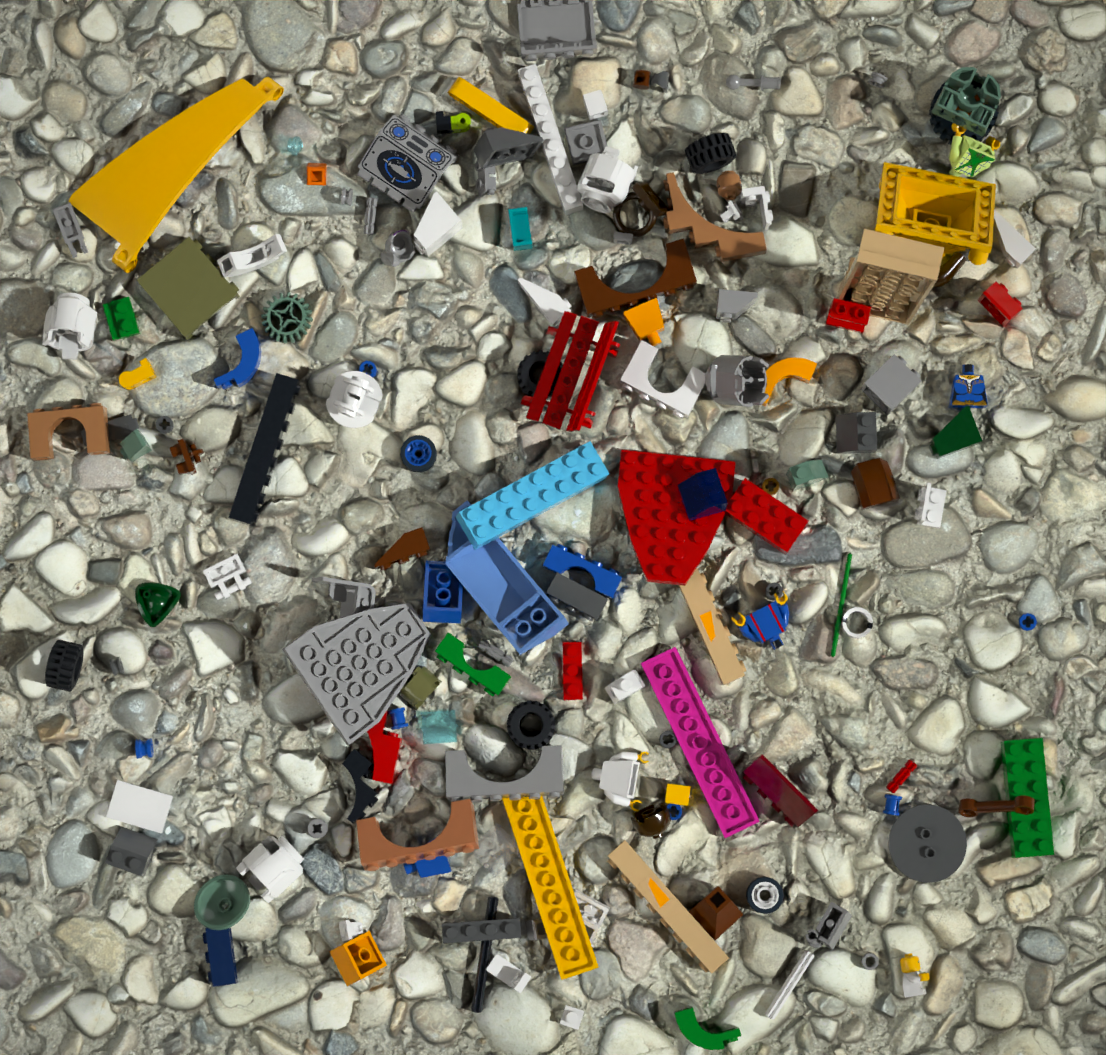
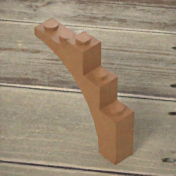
M674 172L666 174V180H663L665 191L669 192L670 198H667L668 209H672V211L666 212L663 224L664 228L668 229L669 234L691 230L692 232H689L690 243H694L695 248L717 244L718 246H715L716 257H720L721 262L766 254L767 249L763 232H734L710 223L695 212L685 200L678 187Z

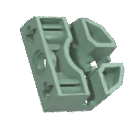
M961 67L947 79L931 113L983 137L1000 102V85L989 74L987 77H980L976 73L977 69L974 67ZM972 80L982 84L981 89L978 87L977 89L973 88L974 85H971ZM976 95H978L980 101L976 102L974 98Z

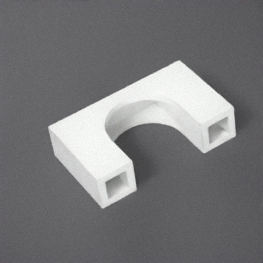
M641 340L620 380V383L623 384L622 388L629 392L634 390L640 393L639 397L647 401L649 399L655 401L658 407L664 410L666 408L672 410L673 414L679 418H688L706 384V373L692 366L686 380L677 391L661 393L655 390L649 383L648 370L658 353V348Z

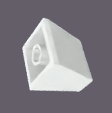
M438 192L433 194L414 233L415 248L421 255L425 253L427 257L462 229L461 219Z

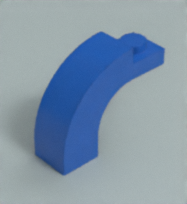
M253 328L236 335L242 350V358L234 370L214 379L218 389H228L233 386L235 381L240 388L248 383L256 374L261 362V346Z

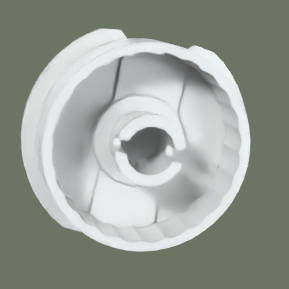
M349 371L337 376L334 380L335 384L331 389L330 397L326 400V407L330 416L337 423L348 428H360L372 423L379 408V401L383 397L382 390L377 381L370 375L360 371Z

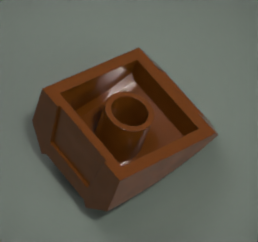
M876 458L857 463L851 471L861 510L900 499L887 461Z

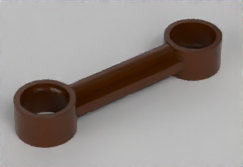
M1025 795L1017 796L1015 800L981 802L965 798L960 800L959 814L964 817H976L978 813L1015 811L1019 814L1029 815L1034 812L1035 799Z

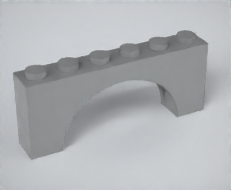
M561 745L542 746L541 756L535 768L526 776L511 782H493L480 777L469 766L465 750L445 751L446 797L448 801L455 802L470 799L471 802H482V799L501 801L502 798L521 800V797H529V799L536 800L540 799V796L556 799L560 798V795H564L563 749Z

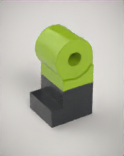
M443 111L436 112L437 135L467 132L471 128L470 116L466 113H459L457 116H444Z

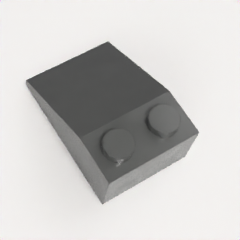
M491 127L484 131L474 147V152L481 169L532 158L543 142V138L502 127L496 129Z

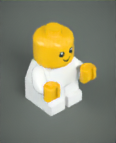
M912 953L904 954L905 957L900 959L901 971L904 973V996L912 997L927 994L926 989H923L922 981L930 980L929 973H919L921 967L918 956H913Z

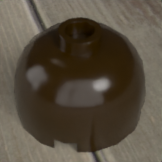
M659 803L660 807H654L653 804L646 806L634 813L635 818L631 816L633 826L641 836L657 839L664 835L663 832L667 830L671 821L670 813L665 803Z

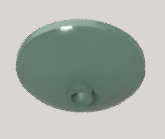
M219 875L210 879L200 888L195 897L194 912L196 918L203 926L212 930H224L234 926L244 917L249 908V889L240 878L233 875Z

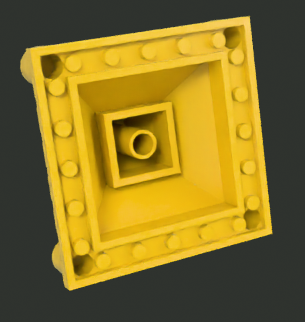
M887 162L883 163L874 231L889 235L895 234L897 237L944 247L942 258L945 254L970 249L968 259L971 263L981 265L987 262L993 241L996 184Z

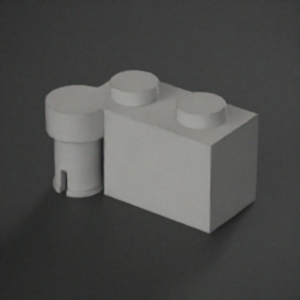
M831 902L816 930L811 929L807 931L809 934H806V939L809 945L813 948L825 945L833 950L852 917L849 911Z

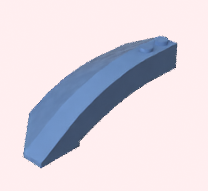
M467 500L452 512V527L449 534V548L445 564L521 655L555 636L569 623L499 537L474 550L456 519L460 511L471 506Z

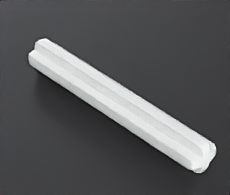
M804 951L765 1012V1015L770 1019H775L814 958L811 952Z

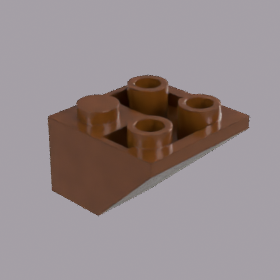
M716 886L689 911L714 941L743 916V913L719 886Z

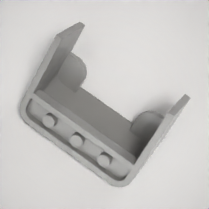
M327 577L312 578L311 582L329 584L328 592L330 598L341 602L340 618L367 609H374L376 592L372 585Z

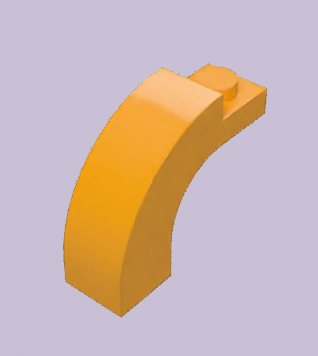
M796 357L776 362L766 370L767 384L764 393L768 394L770 398L775 385L786 378H795L809 384L817 363ZM769 398L762 404L766 407Z

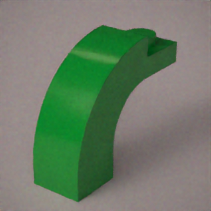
M693 1007L674 1012L677 1025L683 1035L698 1047L708 1050L725 1049L724 1040L727 1043L738 1041V1037L741 1036L739 1027L717 1033L705 1031L699 1026Z

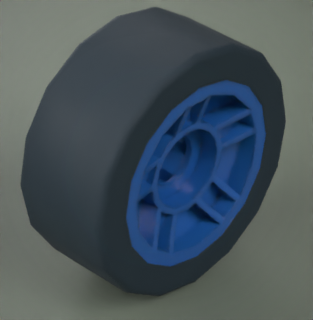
M415 435L404 441L400 456L407 469L421 473L428 471L434 465L437 451L434 443L429 438ZM417 450L422 452L421 457L415 456Z

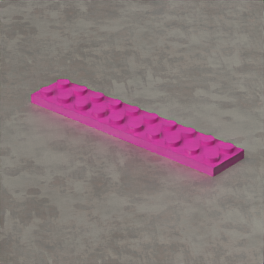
M676 647L642 662L641 666L724 838L760 822Z

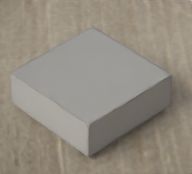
M614 232V243L632 244L633 234Z

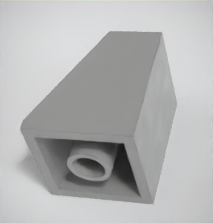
M895 354L861 387V390L887 416L922 381L919 373L914 369L910 370L906 366L907 362L901 356L897 357Z

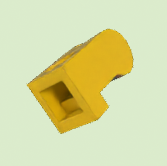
M147 358L139 361L140 367L120 374L119 383L123 388L132 390L157 377Z

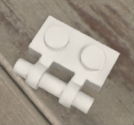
M238 554L203 570L210 587L214 588L219 585L221 589L214 593L217 600L223 597L226 599L231 596V593L238 590L242 591L246 589V586L252 584L250 577L243 580L240 577V574L247 571ZM234 578L236 583L226 587L224 582Z

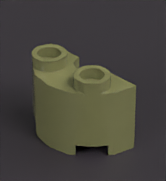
M419 666L411 674L413 678L410 682L406 681L399 695L416 711L442 682L426 667L421 669Z

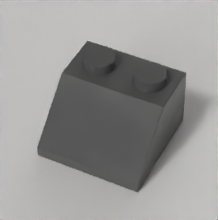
M855 412L836 415L837 454L875 453L877 451L876 412Z
M121 826L111 845L105 864L139 876H145L158 839Z

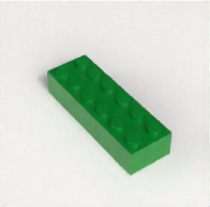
M1043 738L1001 741L1006 800H1015L1017 796L1021 795L1030 796L1035 799L1034 812L1032 814L1024 815L1015 811L1007 812L1012 858L1054 855Z

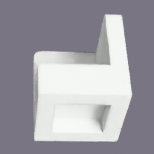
M601 90L583 95V101L590 121L608 115V109Z

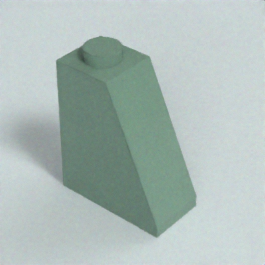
M822 460L800 463L790 467L786 473L793 491L829 478Z

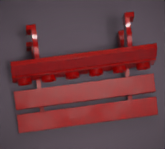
M564 311L558 329L551 326L548 327L546 333L555 336L534 396H523L521 404L529 407L526 419L539 422L545 406L548 408L542 424L560 430L567 414L571 418L566 431H580L581 426L591 429L593 420L590 418L595 417L596 413L588 410L607 355L614 358L617 357L618 350L615 349H618L620 344L612 340L619 324L618 321L604 324L598 342L593 341L599 322L581 316L576 331L573 334L571 331L577 314ZM568 339H571L572 342L550 402L546 401ZM591 346L595 348L576 404L573 410L568 409Z

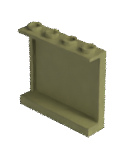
M190 237L186 238L137 279V282L187 341L193 336L192 333L231 300L235 297H240L237 293L239 291L238 287L232 281L229 283L223 277L220 267L217 269L213 265L214 259L209 253L205 255L200 250L203 247L197 239L192 240Z

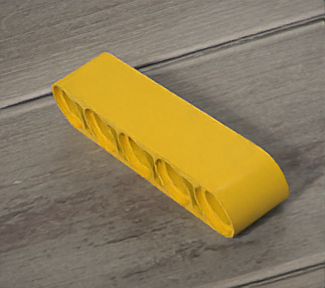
M461 77L456 79L447 92L452 98L497 128L502 127L530 134L534 129V126Z

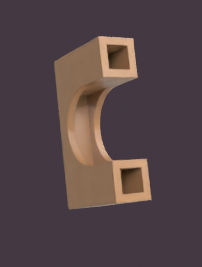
M101 403L89 404L90 407L82 408V405H73L71 409L63 410V407H54L52 411L34 409L33 413H27L31 459L34 461L54 459L53 433L56 427L66 420H77L83 424L86 431L88 454H110L107 408L101 406Z

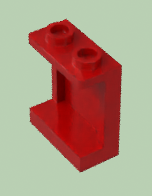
M834 298L829 308L826 325L863 334L864 327L868 324L871 307Z

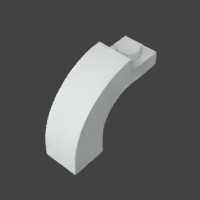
M275 234L252 248L229 252L218 259L217 262L223 277H233L257 270L278 260L280 255L287 252L281 235Z

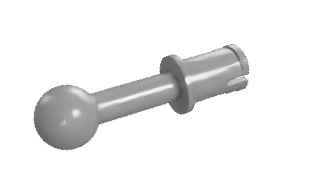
M733 74L727 77L726 85L732 90L739 88V86L761 87V90L780 89L781 77H764V75H761V79H743Z

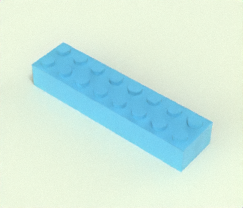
M591 441L465 508L457 514L456 519L474 550L605 480L609 472Z

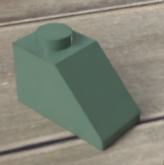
M138 429L134 430L120 443L122 455L125 459L129 458L132 462L152 451L144 435Z

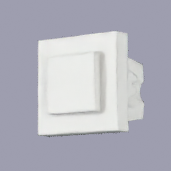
M733 201L728 202L729 205L726 206L728 210L720 215L723 222L726 223L732 218L735 221L738 219L742 220L744 218L743 212L738 204Z
M349 920L339 922L342 942L363 934L361 922H349Z

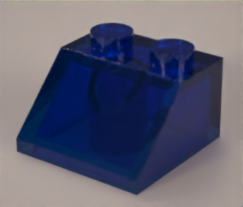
M716 468L696 473L678 484L689 521L726 511L728 502Z

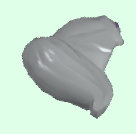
M406 230L396 231L389 235L385 243V250L381 253V260L385 265L396 267L400 262H405L412 258L415 253V246L412 243L410 234Z

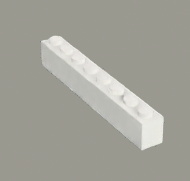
M533 64L518 69V77L538 136L543 138L541 145L564 214L566 216L583 210V203L537 66Z

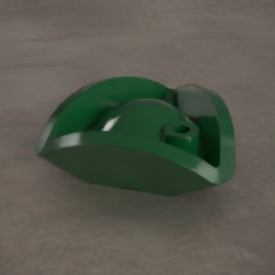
M142 583L135 589L138 609L150 627L159 625L172 611L181 597L179 590L160 583Z

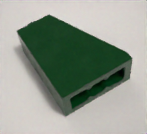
M969 405L964 407L930 441V451L933 456L936 455L937 459L982 442Z

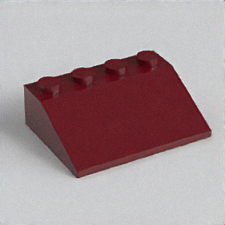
M763 754L759 755L742 772L745 775L743 779L750 786L754 784L758 788L756 792L764 800L768 798L772 802L770 806L777 813L781 811L786 816L784 820L791 827L794 825L796 827L801 826L818 811Z

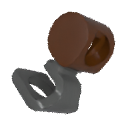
M636 70L633 87L648 90L650 85L656 86L657 84L663 89L664 93H667L669 73L662 71L651 75L650 71Z

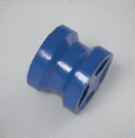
M152 738L146 741L136 739L135 752L137 759L143 756L153 758Z

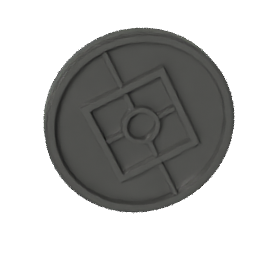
M918 805L906 810L896 819L890 830L888 847L892 861L901 873L915 881L932 883L948 878L960 867L966 854L967 840L963 826L951 812L936 805Z

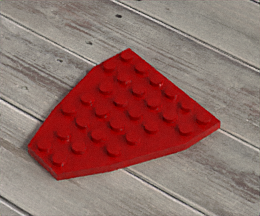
M621 450L617 488L630 542L646 582L682 586L687 584L707 554L725 516L726 511L723 509L733 496L735 461Z

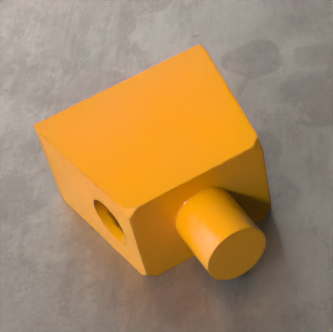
M657 298L623 312L624 319L639 341L648 338L652 346L662 343L658 333L664 330V323Z

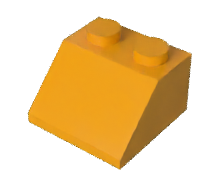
M370 931L329 951L347 986L387 966Z

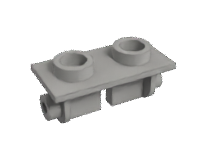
M477 159L475 169L478 171V179L476 181L478 194L481 196L487 192V195H494V191H496V177H489V174H496L495 166L481 169Z

